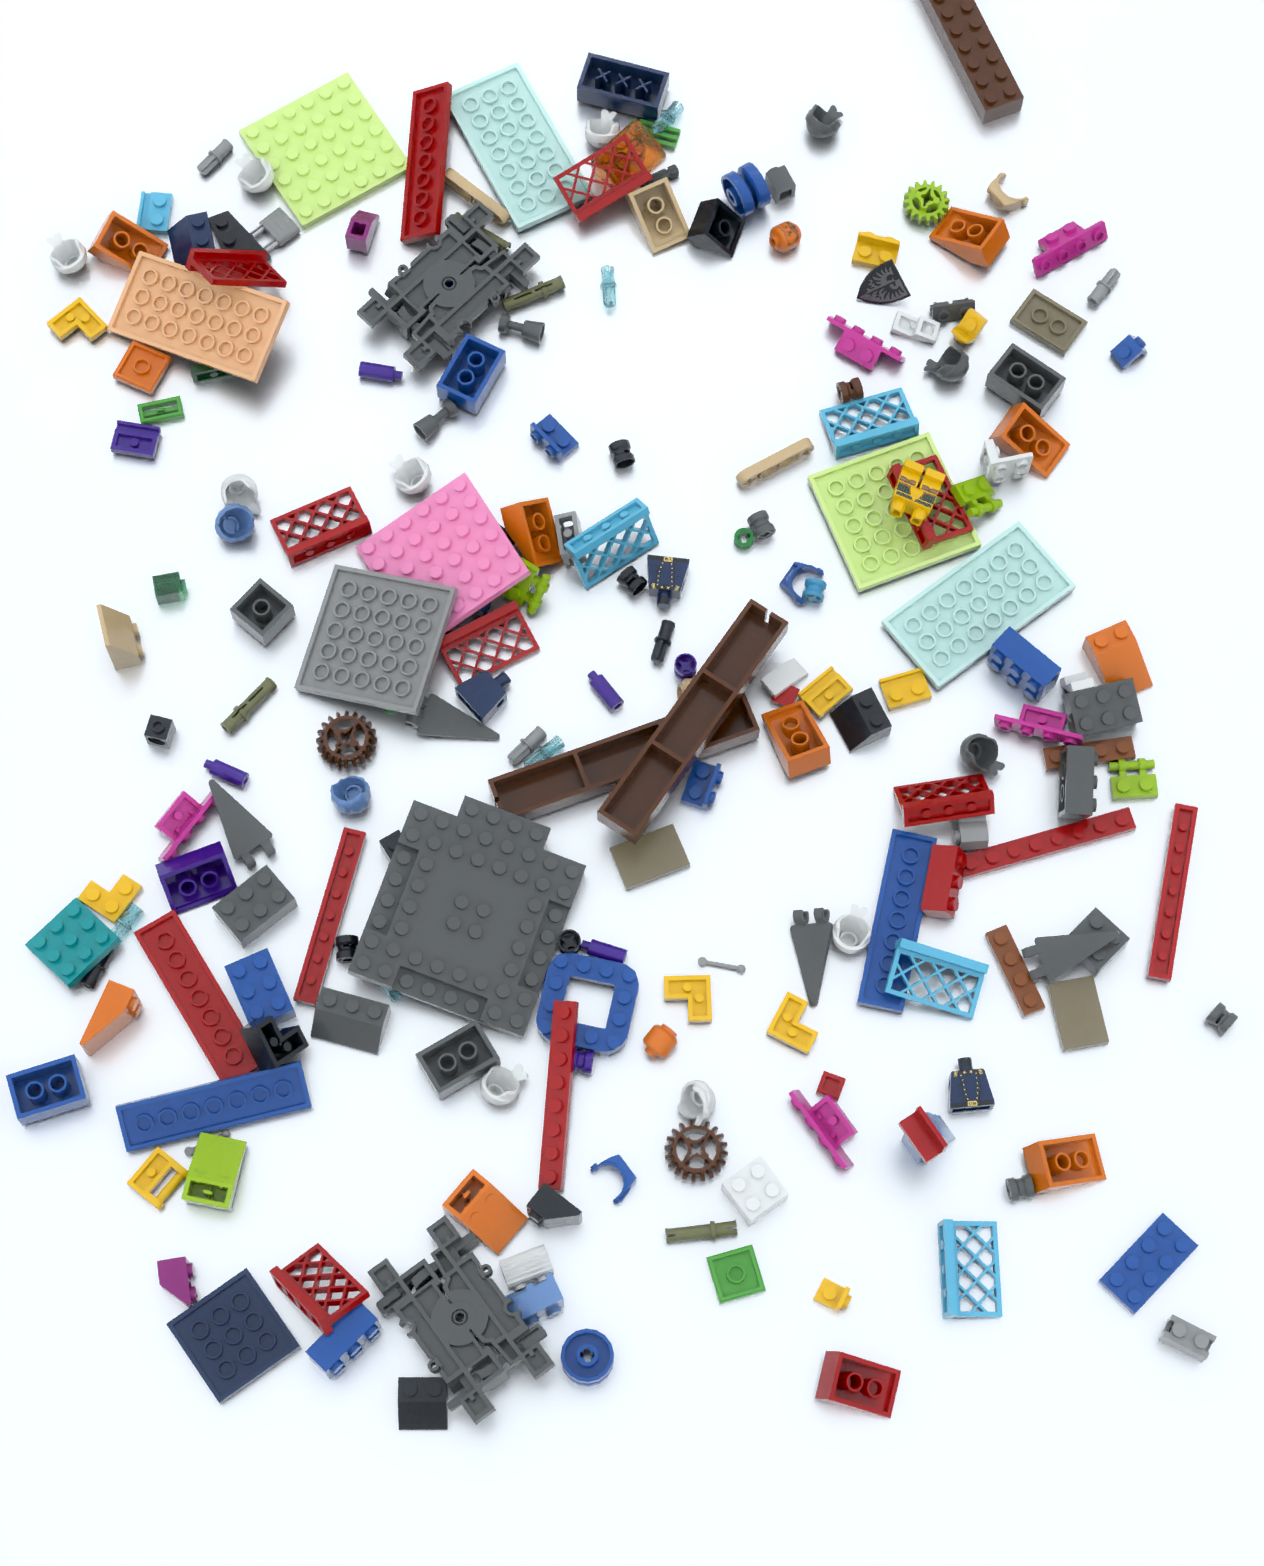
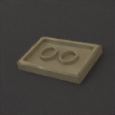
M1034 288L1010 319L1011 325L1063 357L1088 323V321Z
M673 824L642 835L636 845L626 841L609 848L626 891L690 867V862Z
M1093 975L1047 984L1063 1052L1109 1043Z

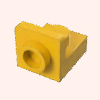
M970 308L958 326L951 330V333L955 335V339L960 343H972L977 339L988 320L976 310Z
M824 1277L813 1300L839 1313L841 1308H847L852 1296L848 1295L851 1288L847 1286L844 1288Z

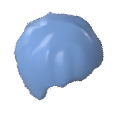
M235 503L226 505L218 512L215 519V531L221 540L228 541L229 543L243 541L249 538L254 530L255 516L246 506Z
M348 776L347 778L340 779L338 783L331 785V801L338 811L347 815L359 814L368 807L371 792L370 786L364 778Z

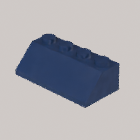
M207 211L186 215L168 230L175 263L186 266L190 248L215 249Z

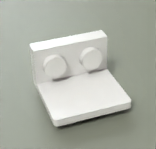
M993 439L984 440L979 460L987 481L999 483L1007 478L1014 477L1019 479L1029 473L1034 456L1033 452L1001 458L999 447L995 446Z

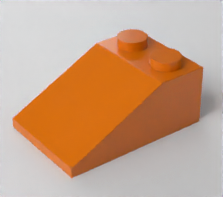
M951 206L944 219L939 222L929 238L969 263L988 268L1007 243L1010 235L1004 219Z
M113 210L104 220L87 252L109 265L130 273L139 251L162 258L169 244Z
M1024 402L1012 405L988 438L993 439L994 444L1008 456L1033 452L1034 457L1030 469L1044 478L1049 476L1071 445Z
M548 497L518 502L500 508L505 530L526 560L537 567L563 562L560 556L555 522Z
M1126 620L1085 637L1082 648L1102 685L1133 678L1136 693L1153 686L1137 640Z
M803 700L761 714L778 759L789 779L831 764L830 746Z
M108 980L79 1043L88 1056L94 1055L130 1025L134 1017L139 1016L142 1004L134 989Z
M1095 1133L1038 1141L1022 1148L1028 1172L1033 1181L1035 1194L1057 1191L1107 1179Z

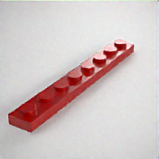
M1179 803L1174 805L1147 978L1170 982L1172 978L1198 807Z
M1126 807L988 847V849L966 853L967 864L963 868L962 878L965 880L1135 831L1137 827L1130 808Z
M346 827L343 829L293 1000L312 1006L317 1004L335 945V938L340 928L367 836L366 832Z
M554 1000L538 1189L545 1183L553 1190H564L579 1002Z

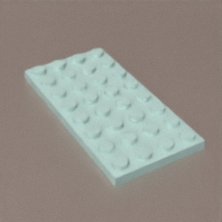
M519 63L512 64L452 91L450 113L500 202L510 214V219L517 232H521L569 210L570 207L553 178L575 165L576 162ZM575 169L574 171H572V172H570V173L576 174V170H577V169ZM579 170V174H578V175H579V176H583V174H582L581 171ZM565 175L559 180L563 187L572 189L575 177ZM578 178L575 190L587 193V181ZM574 193L572 199L574 206L583 204L586 196Z
M1018 521L883 619L881 624L917 667L922 669L923 674L935 688L939 690L989 653L992 644L1009 626L1017 632L1073 591L1076 585Z

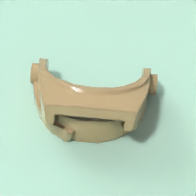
M1001 172L998 174L997 178L987 188L986 192L990 193V200L1001 209L1014 210L1027 205L1029 202L1027 196L1021 199L1012 198L1001 190L999 183L1007 176L1005 173Z

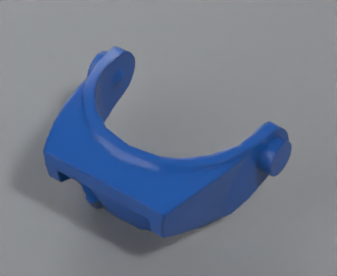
M794 562L779 585L787 595L795 600L797 605L801 606L805 601L795 593L792 586L793 580L802 573H812L818 577H823L824 571L812 565Z
M618 1154L602 1161L598 1165L595 1163L590 1167L591 1173L596 1172L605 1165H612L620 1171L624 1184L621 1193L613 1200L614 1204H619L623 1201L637 1179L621 1155Z

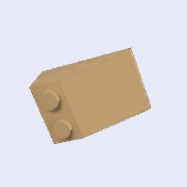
M667 177L625 195L631 213L653 254L687 239L689 228Z
M102 604L96 605L105 647L115 670L141 665L140 656H144L142 644L137 643L136 636L140 635L137 623H132L130 616Z

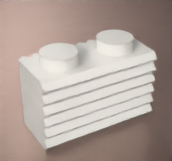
M544 1244L499 1260V1265L509 1291L514 1289L515 1292L526 1289V1285L531 1282L537 1281L539 1283L545 1280V1275L550 1272L554 1274Z

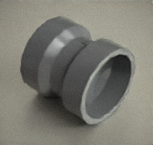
M766 510L755 512L747 519L749 527L754 530L753 534L757 541L767 539L776 532L774 525L769 522V515Z
M1220 1002L1205 1020L1210 1024H1215L1224 1035L1237 1020L1238 1016L1228 1012L1226 1006Z
M1030 1174L1022 1175L1018 1179L1013 1177L1005 1179L1007 1194L1011 1202L1018 1201L1021 1197H1026L1027 1199L1035 1197L1034 1185Z

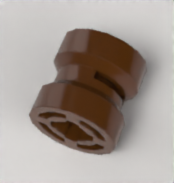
M858 377L852 378L850 382L842 381L836 383L837 394L842 404L849 402L853 398L856 400L864 398L863 387Z

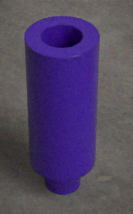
M361 361L358 376L394 382V379L402 380L403 371H397L394 366Z
M593 670L587 675L591 680L590 686L612 712L623 705L624 700L602 674L598 675Z
M206 759L203 766L210 770L209 774L240 788H244L249 779V773L218 759L214 761Z
M592 939L591 942L583 940L580 949L588 951L587 955L623 964L628 952L627 949Z

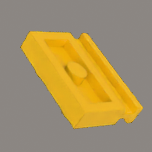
M830 666L798 693V697L820 719L851 694L853 688Z
M921 668L882 678L878 682L888 711L921 703L932 698Z

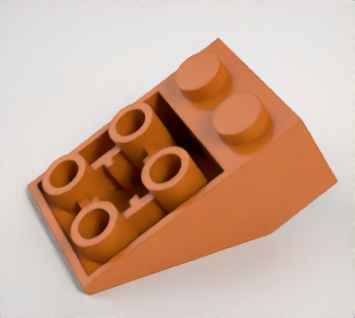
M474 1169L469 1172L442 1204L443 1211L467 1231L473 1233L478 1240L496 1255L500 1254L528 1220L514 1204Z

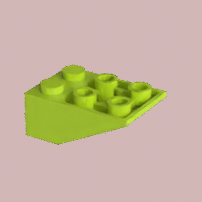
M200 1132L181 1199L187 1203L231 1212L247 1142Z

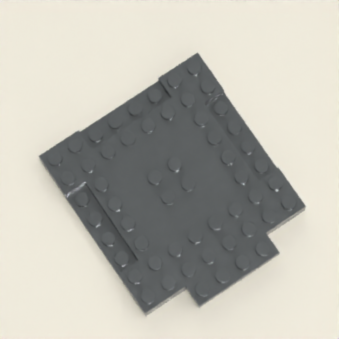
M465 795L457 816L413 800L347 974L472 1021L477 1019L482 1025L522 1039L586 865L544 850L551 828Z

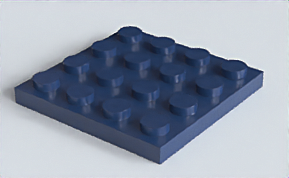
M247 1268L166 1324L220 1404L301 1348Z

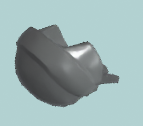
M815 104L805 117L806 128L811 135L819 139L834 136L841 126L837 119L844 115L842 112H837V108L834 105L826 112L819 105Z
M949 346L938 362L929 359L926 363L927 366L923 370L933 372L943 381L955 382L961 380L967 374L969 356L963 350Z
M977 733L968 736L962 741L960 756L964 764L970 769L990 771L993 776H996L998 770L1001 771L1005 768L1004 763L996 761L998 745L995 739Z

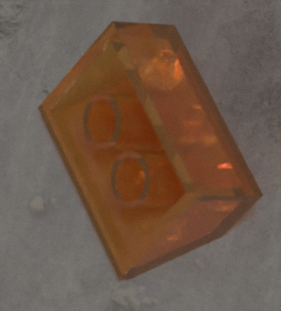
M636 118L606 144L608 145L626 134L649 172L666 157V153L653 133ZM623 140L617 144L615 153L626 156L628 147ZM613 147L608 149L607 151L612 152ZM600 154L597 165L608 167L611 155ZM614 156L611 168L623 171L625 159ZM628 160L627 173L635 174L641 170L637 162ZM596 167L594 174L605 182L607 170ZM610 171L608 183L613 185L619 184L622 174ZM625 175L624 180L629 178L630 176Z

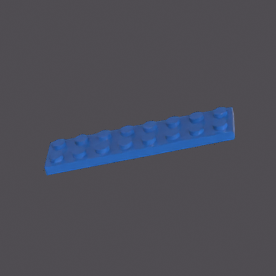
M892 829L857 1000L859 1005L903 1013L905 999L884 993L895 953L896 939L904 938L917 942L923 914L920 908L932 845L937 843V838ZM900 954L898 963L903 971L912 966V962L908 956ZM911 970L904 973L908 982L910 979ZM901 976L893 979L891 989L901 991L907 988Z
M301 1060L282 1064L274 1069L257 1070L119 1104L115 1108L126 1152L199 1135L200 1132L207 1133L312 1107Z

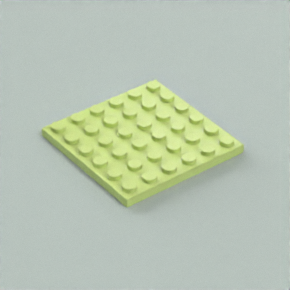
M348 72L239 130L240 137L255 159L264 158L273 166L274 178L272 184L303 230L406 174L407 157Z
M929 432L808 475L807 480L858 592L981 548V542L973 527V531L933 544L930 549L923 551L905 512L901 518L890 515L891 506L888 505L894 490L887 478V474L892 465L898 463L903 465L906 459L917 461L937 455L951 485H954ZM933 463L926 464L924 470L927 467L936 470ZM942 484L939 491L944 493L946 488ZM937 496L934 503L940 505L942 498ZM944 500L942 507L954 512V504ZM932 509L928 516L934 518L937 510ZM939 512L937 519L949 524L951 516ZM953 519L952 526L958 529L965 527L962 521ZM934 524L933 530L936 536L945 534V528Z

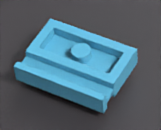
M142 191L137 225L151 234L168 235L173 194L145 193V191Z

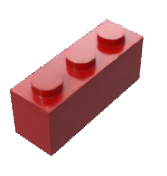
M932 845L920 908L928 917L954 919L955 911L958 910L959 889L963 886L962 872L967 864L966 853L959 846Z

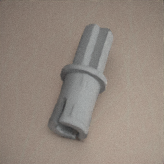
M223 139L213 151L209 150V155L197 165V170L201 174L207 175L217 164L222 163V159L233 150V145L227 139Z
M1111 268L1102 280L1097 281V286L1087 297V301L1092 306L1097 307L1106 294L1111 293V288L1120 278L1121 273L1116 268Z
M536 726L525 739L521 738V743L507 755L509 761L517 765L530 752L533 753L534 748L547 737L546 732L541 727Z

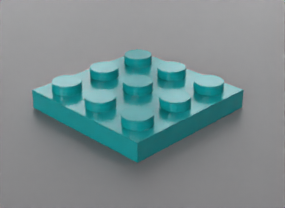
M74 898L33 936L25 946L71 989L108 955L121 940L79 899Z

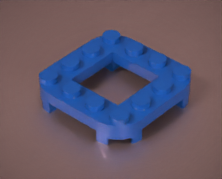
M577 953L556 955L547 969L537 1011L536 1023L538 1032L550 1044L554 1000L565 1001L571 978L615 987L606 1028L577 1023L575 1048L600 1053V1056H609V1054L619 1051L626 1045L639 990V982L635 970L623 963Z

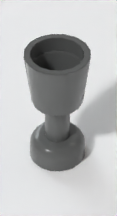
M502 313L498 332L506 333L511 329L521 332L522 337L540 344L545 331V323L525 320L524 324L511 321L510 315Z
M446 398L441 403L442 409L434 416L428 414L413 424L414 430L424 441H427L440 428L439 422L446 416L453 418L459 414L456 405L450 399Z

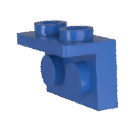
M548 414L537 424L535 422L530 424L531 438L537 444L540 442L545 447L544 450L550 458H555L558 462H561L579 447L578 441L551 414Z
M696 760L680 803L707 811L708 805H713L717 793L713 792L716 784L720 785L723 779L722 764L717 763L714 766Z

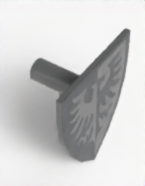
M890 259L872 269L860 285L857 299L874 304H891L911 296L893 260Z

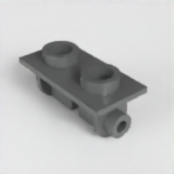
M967 297L965 299L953 300L950 304L948 301L934 302L930 305L932 320L940 323L962 320L968 309L973 308L975 310V300L968 299Z

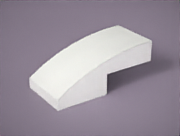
M898 310L890 332L909 339L934 343L941 323L923 315L916 318Z
M792 658L761 678L760 683L776 698L790 686L794 687L802 681L809 673L795 658Z
M1086 672L1065 676L1060 679L1062 687L1068 692L1095 686L1093 677L1087 679Z

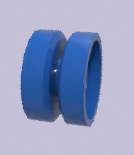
M747 162L740 166L737 172L732 170L721 177L725 196L733 210L740 217L744 218L752 214L755 208L761 209L771 203L767 183L753 163Z
M587 1328L575 1331L568 1336L562 1346L561 1363L563 1371L569 1380L579 1386L591 1387L600 1384L608 1378L613 1369L614 1352L608 1338L597 1330ZM590 1355L592 1358H590V1362H585L583 1357Z

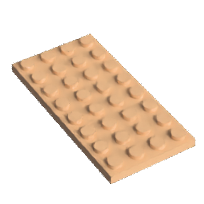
M139 251L106 330L257 384L291 303L245 286L211 285L199 272L188 271L184 265Z

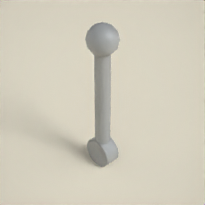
M705 957L698 959V965L701 967L710 965L737 970L739 973H744L746 970L742 964L736 966L708 961Z
M225 1129L218 1136L229 1138L230 1131ZM196 1146L193 1148L186 1147L184 1150L185 1155L188 1157L193 1156Z

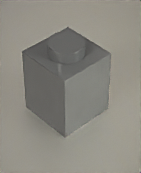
M785 165L773 167L765 173V181L776 204L795 196L796 184Z

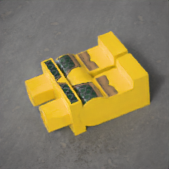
M906 459L888 506H891L890 515L901 518L904 512L911 515L909 520L911 524L920 526L923 521H926L946 475L927 467L919 487L916 488L925 466Z

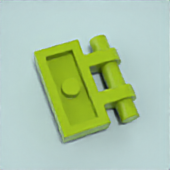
M984 475L956 483L950 488L960 507L967 505L969 508L967 509L969 517H980L985 512L992 513L1003 506L1001 499L995 500L991 498L995 492Z
M521 557L531 575L504 592L502 596L510 601L516 600L520 607L525 602H528L527 612L534 615L536 610L542 605V597L550 587L549 581L551 577L548 574H543L540 578L537 576L540 568ZM532 586H535V588H536V591H535L534 594L530 592L531 589H532Z
M1138 758L1137 761L1118 759L1117 762H1109V771L1118 772V776H1113L1109 779L1112 801L1157 798L1156 774L1146 773V769L1155 768L1154 759ZM1126 770H1138V775L1126 776Z

